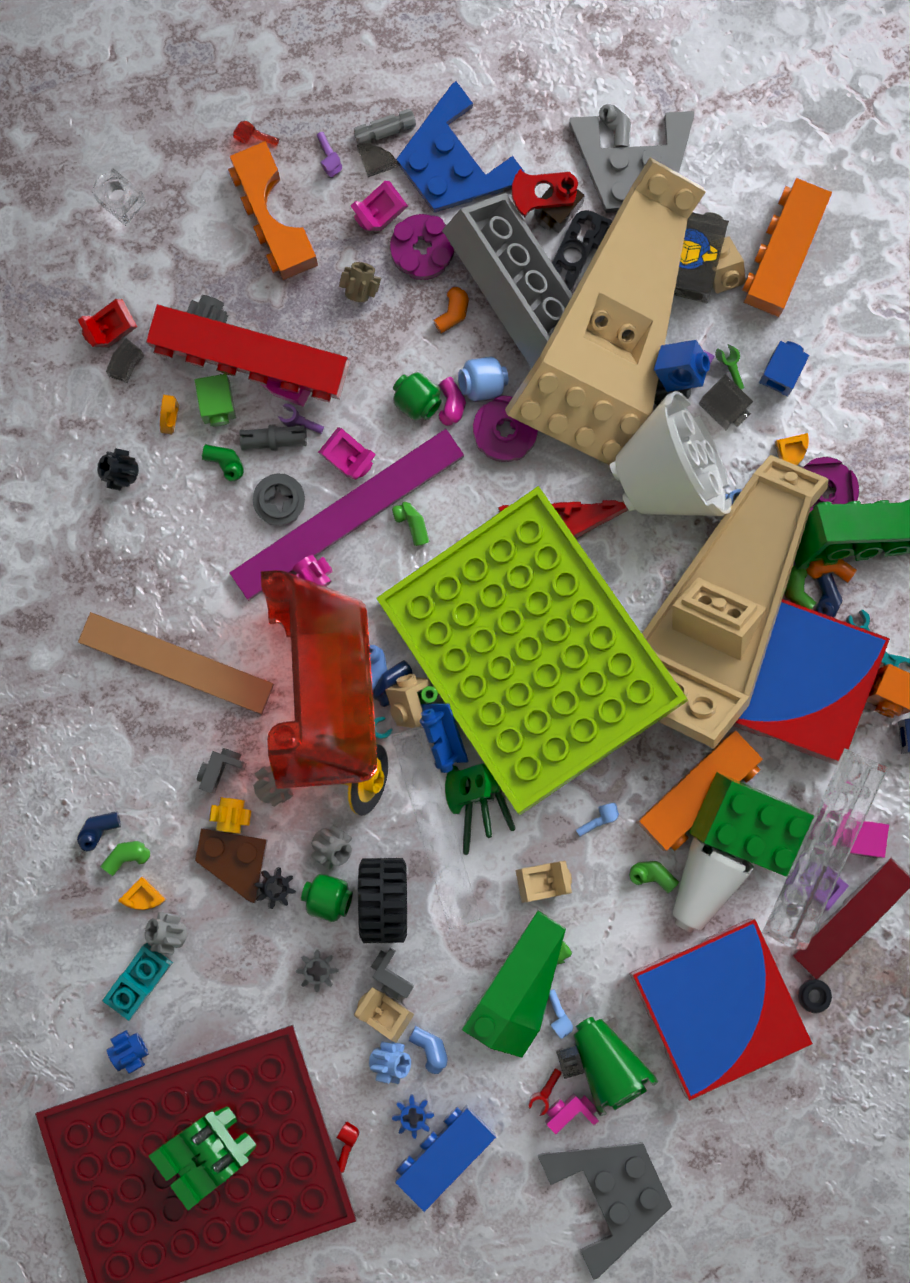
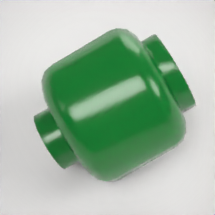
M420 372L412 373L409 376L406 374L402 375L393 386L395 391L393 403L414 421L428 420L436 413L442 403L440 399L441 392L438 386Z
M319 874L312 883L308 881L305 883L301 901L306 902V912L308 915L329 922H335L341 916L346 917L352 902L353 891H349L348 883L345 880Z

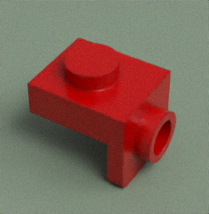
M123 299L113 300L93 316H82L78 319L82 327V335L92 347L110 348L137 328Z

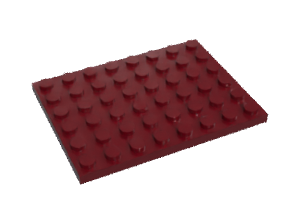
M294 1024L35 1113L88 1283H180L356 1222L357 1220ZM229 1107L236 1116L237 1122L227 1129L228 1133L234 1140L243 1133H247L255 1142L256 1147L247 1157L249 1161L190 1210H187L170 1187L180 1175L177 1173L166 1181L149 1158V1155L209 1112L213 1111L215 1113L222 1108Z

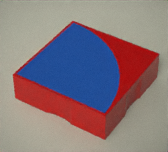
M782 599L750 704L734 723L733 727L757 736L780 740L797 751L840 767L846 758L890 638Z
M749 918L707 937L694 947L683 952L672 953L629 973L645 1010L664 1044L665 1054L683 1094L689 1101L813 1044L756 919Z

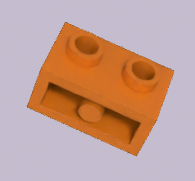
M891 664L879 668L867 702L876 706V712L889 718H894V715L901 716L909 713L910 673Z

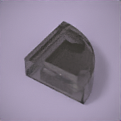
M371 143L357 145L367 177L398 167L396 159L389 151Z

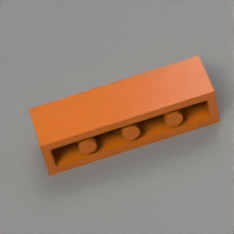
M798 178L795 179L791 188L785 186L778 202L779 205L783 206L780 216L773 215L766 233L771 235L768 245L761 243L754 262L759 263L758 269L755 274L749 272L742 291L747 292L743 303L777 317L781 315L832 192Z
M736 730L732 731L636 823L663 851H667L670 847L674 851L677 850L689 838L685 833L693 826L716 772L739 782L743 779L747 783L761 770L757 765L763 758Z

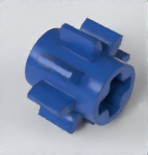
M126 1030L110 1039L113 1046L107 1049V1054L118 1072L126 1068L128 1074L145 1065L142 1058L149 1055V1052L138 1033L130 1036Z
M410 1094L409 1103L406 1105L401 1101H397L396 1104L401 1109V1114L393 1115L392 1120L401 1121L402 1125L399 1129V1134L404 1133L407 1129L412 1131V1137L416 1139L417 1130L422 1128L424 1131H430V1127L425 1121L426 1119L433 1118L434 1112L425 1111L424 1107L427 1105V1099L418 1103L415 1102L414 1095ZM410 1108H416V1113L423 1115V1117L418 1118L415 1125L411 1124L410 1119H404L403 1116L409 1114Z

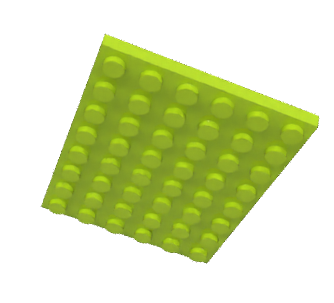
M539 486L376 598L445 704H450L456 721L519 815L531 809L688 701L685 694Z

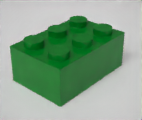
M716 772L689 833L705 844L789 878L817 817L796 805Z

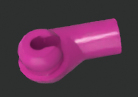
M448 377L438 384L447 399L444 410L439 412V419L445 426H451L453 423L459 422L466 405L465 397L454 379Z

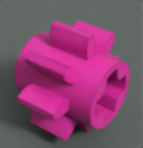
M312 554L302 559L293 567L297 575L292 577V581L300 593L308 590L311 595H315L332 582L328 575L333 571L324 557L317 561Z

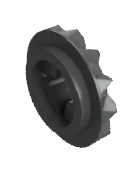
M280 473L269 475L262 479L254 490V509L258 516L270 525L284 526L297 520L300 513L304 510L305 494L303 488L296 479L289 475ZM276 487L279 488L283 497L291 498L283 502V512L281 513L276 504H270L269 502L275 498Z

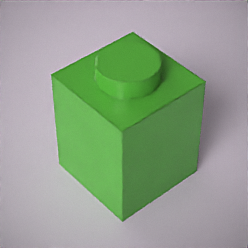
M227 374L194 379L200 415L204 424L210 423V426L218 427L229 424L230 419H236L232 390Z

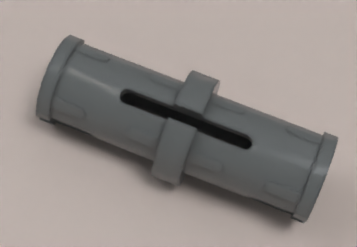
M276 424L264 429H241L239 435L242 436L240 437L242 451L260 448H270L271 451H277L278 447L307 446L305 425L277 428Z

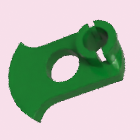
M483 763L462 770L453 765V770L447 772L445 797L448 807L453 814H460L464 805L488 798L491 793L500 792L501 787ZM468 778H470L471 788L469 793L467 794L465 788L466 781Z

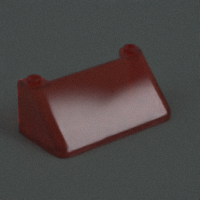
M261 571V587L267 603L269 624H280L285 629L286 637H291L295 721L276 724L269 731L267 738L268 757L276 789L368 781L377 771V751L368 616L365 604L355 597L286 571Z

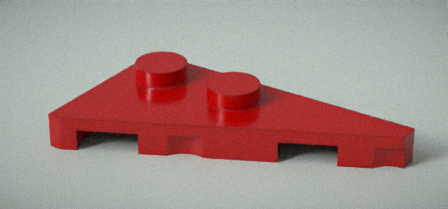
M602 500V503L581 504V501L552 504L575 538L628 511L624 501L618 502L616 500ZM502 505L498 507L499 513L503 511L505 508H507L509 505Z

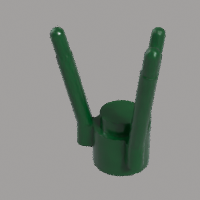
M468 778L469 786L465 787L467 794L469 793L471 788L470 778ZM502 790L491 793L488 798L475 801V804L481 805L483 825L487 838L492 837L488 802L494 801V795L509 830L514 831L516 829ZM473 802L465 805L464 855L469 854Z

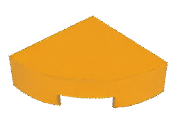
M163 394L160 412L161 433L170 435L174 433L180 406L175 396Z
M808 433L776 440L775 446L778 457L798 465L804 458L809 446Z
M142 876L118 901L129 908L147 910L161 905L167 899Z

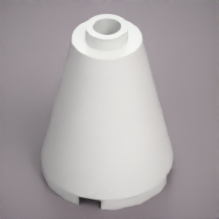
M694 837L691 841L672 915L676 918L675 924L691 933L694 929L702 930L751 875L754 866L744 859L740 864L736 861L734 855L705 844Z

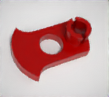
M520 169L515 175L512 184L513 203L518 212L525 218L534 209L573 206L578 188V180L571 172L529 175ZM541 183L549 184L553 188V195L548 199L539 198L535 194L536 186ZM562 185H571L572 188L570 189L569 194H567V190L564 189Z

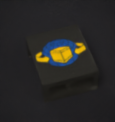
M692 212L688 218L674 296L708 303L729 222L724 220L719 214L706 212L702 215Z

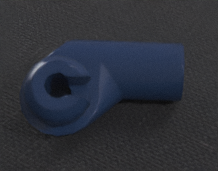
M405 660L384 672L373 691L374 700H378L382 707L390 705L385 689L397 684L396 680L398 678L412 674V669Z
M118 811L92 816L85 821L77 837L79 847L83 851L94 850L104 831L121 827Z

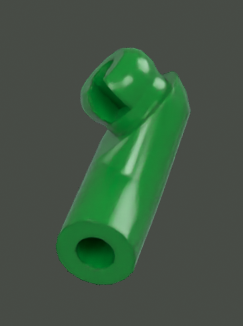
M208 444L204 445L202 460L219 463L225 479L234 482L243 476V464L233 449Z

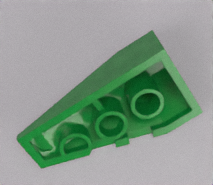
M537 910L466 1019L462 1031L490 1049L522 1058L541 1029L566 928Z

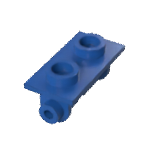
M422 704L423 712H421L420 724L424 728L428 742L434 743L431 751L435 759L436 768L440 769L441 773H447L453 770L454 763H468L469 760L450 704Z

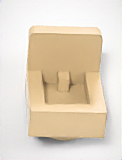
M730 236L711 242L710 244L719 250L716 261L706 262L705 265L712 276L715 292L721 293L745 284L744 260Z
M408 674L396 680L397 684L385 690L391 706V716L395 720L396 725L418 728L421 726L420 719L422 718L421 712L423 710L417 692L431 684L429 678L416 677L415 674Z
M566 861L515 870L522 903L572 893V877L567 868Z
M373 987L360 998L357 1010L354 1013L356 1018L366 1022L395 1043H397L415 1015L387 994Z

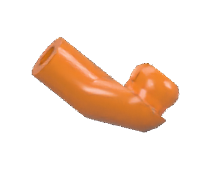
M452 287L447 292V297L449 298L448 310L433 320L434 325L441 334L463 321L466 317L469 298L467 292L460 287Z
M840 559L837 564L824 566L822 560L812 561L809 564V568H806V571L814 579L821 577L823 573L833 572L848 583L857 569L843 559Z

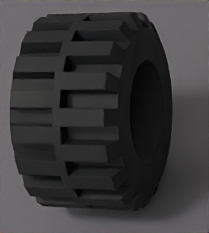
M362 858L359 864L358 925L359 936L363 943H404L407 937V867L403 858Z

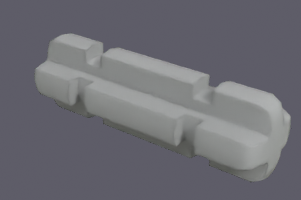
M406 109L399 112L398 116L392 114L370 122L371 125L366 126V124L354 128V135L357 143L362 146L371 143L373 138L379 140L399 133V130L402 128L404 131L414 128L416 126L415 116L411 109Z

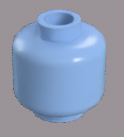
M494 357L468 360L465 362L463 369H460L458 372L460 391L472 401L500 397L504 386L508 385L509 381L506 367L501 366Z

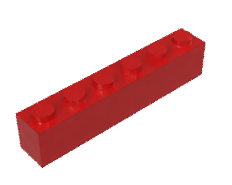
M158 304L156 305L146 343L154 348L153 353L170 359L173 358L174 354L186 357L185 362L188 364L204 367L205 363L217 366L216 371L235 376L237 371L249 374L248 380L263 385H267L268 380L281 383L280 389L296 394L299 393L300 389L312 392V398L324 402H330L331 398L340 400L350 365L348 357Z

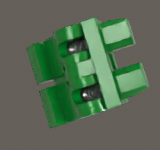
M229 1107L222 1108L215 1113L213 1111L209 1112L149 1155V1158L166 1181L177 1173L180 1175L170 1187L187 1210H190L249 1161L247 1157L256 1147L255 1142L247 1133H243L235 1140L228 1133L227 1129L237 1122L236 1116Z

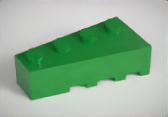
M910 499L899 503L880 500L861 504L860 501H851L846 504H832V502L816 504L809 513L794 560L796 569L809 568L810 562L822 560L824 566L834 565L838 563V560L853 555L856 561L868 560L879 555L882 551H884L885 557L910 554Z

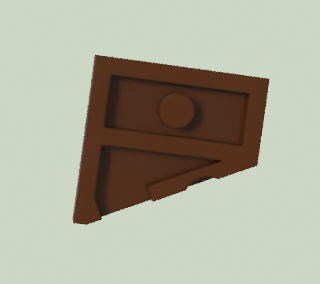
M201 828L195 861L246 900L256 903L259 888L253 886V883L260 882L268 840Z

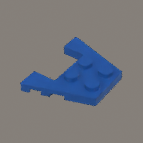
M457 81L451 84L396 159L398 166L434 213L472 202L473 199L488 194L495 195L501 193L503 190L512 187L515 175L522 169L516 159L511 156L492 171L485 174L448 126L473 108V102Z

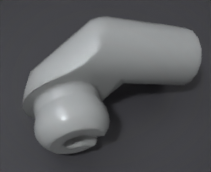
M603 105L599 110V117L614 132V148L630 147L631 122L629 117L615 105Z

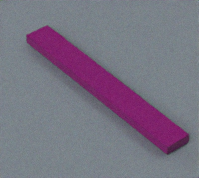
M444 429L229 572L246 599L248 601L293 572V567L302 559L312 554L314 557L462 459L464 457L463 452L448 430Z

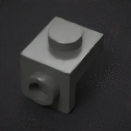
M226 748L222 749L221 754L212 751L209 762H203L198 772L197 781L201 782L199 789L215 794L226 763L245 770L247 763L240 761L242 754Z
M390 947L387 953L381 950L373 962L371 968L376 970L372 978L384 984L381 990L397 1000L401 995L408 998L414 985L386 968L396 950Z

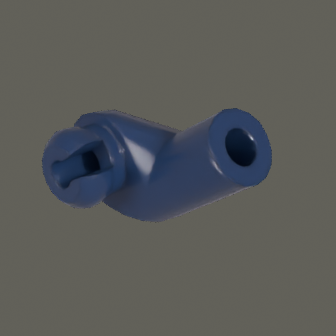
M832 573L816 579L822 592V596L816 606V611L834 618L843 600Z

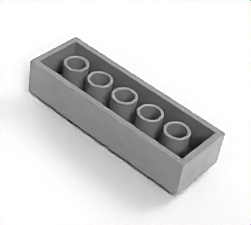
M503 193L461 208L442 231L532 368L573 295L508 195Z

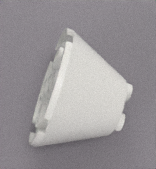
M678 391L668 394L620 450L616 455V460L610 463L611 472L614 478L620 481L625 493L622 496L629 511L637 510L641 514L723 516L730 513L732 499L725 498L724 489L730 487L724 465L700 416L696 418L692 416L687 409L691 402Z

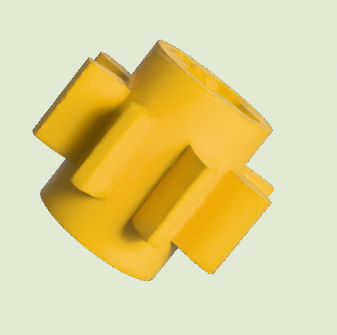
M220 797L219 806L211 805L209 821L217 822L216 831L241 834V826L250 825L251 810L244 809L245 800Z

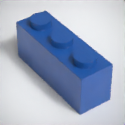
M467 1105L462 1110L458 1107L452 1110L443 1120L447 1126L438 1135L434 1131L431 1132L419 1145L423 1150L415 1159L408 1156L395 1170L399 1174L396 1177L395 1183L423 1212L434 1203L496 1138L495 1133Z

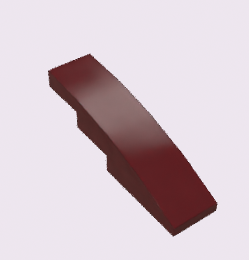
M891 857L843 901V905L819 926L818 930L794 952L793 957L817 980L910 889V875Z

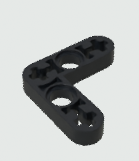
M584 210L575 215L552 262L559 275L562 272V267L568 270L564 282L570 292H572L592 248L598 249L612 223V220L593 211ZM586 220L592 222L591 228L594 230L588 229L582 242L577 239L581 230V225L578 223L584 224ZM569 247H575L580 250L582 257L579 261L571 263L564 258L563 252Z

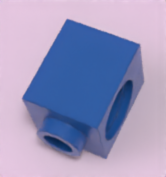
M697 340L661 345L654 371L667 392L703 387L706 373L710 369V359L708 354L702 350Z
M780 341L759 383L788 397L810 355L803 352L804 348L794 342L787 341L784 343Z

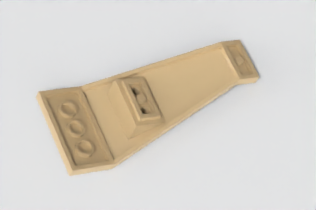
M651 157L649 158L626 195L541 355L507 405L505 411L508 416L608 465L616 460V455L653 411L658 376L654 371L660 347L665 345L687 221L706 193L702 186ZM598 316H605L603 321L595 322ZM625 330H632L628 336H622Z
M770 455L749 479L731 505L730 513L724 515L643 631V636L688 699L685 704L658 722L714 749L747 709L810 509L827 490L828 478Z

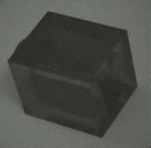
M725 374L701 398L699 405L727 431L733 424L738 428L751 415L748 409L753 401Z

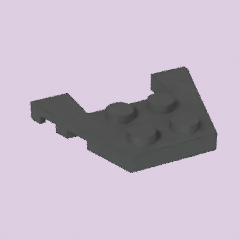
M642 1142L584 1150H567L556 1153L548 1152L538 1155L550 1185L580 1171H584L609 1226L611 1235L580 1249L593 1280L599 1278L672 1207Z

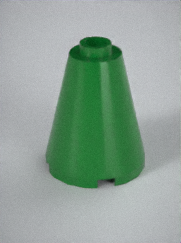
M590 1017L576 1026L578 1032L573 1037L599 1116L607 1114L604 1109L605 1107L612 1106L616 1110L647 1092L644 1085L649 1081L653 1086L658 1083L655 1075L603 1019L595 1021L594 1017Z

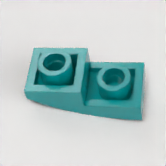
M146 942L102 1001L129 1021L173 962L162 953L151 951V945Z

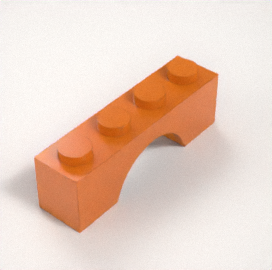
M266 141L230 155L233 167L228 169L235 187L242 186L245 196L240 197L247 215L254 214L258 224L253 226L259 243L263 244L266 242L270 253L265 256L272 272L279 271L282 280H285L318 266L315 252L304 227L285 226L276 221L267 210L269 194L280 181V176Z

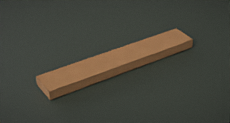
M90 612L78 640V643L261 715L274 686L269 681Z

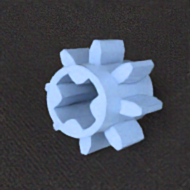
M382 1041L381 1047L374 1049L370 1055V1070L377 1073L376 1081L399 1084L400 1078L406 1077L410 1071V1055L403 1052L404 1044Z

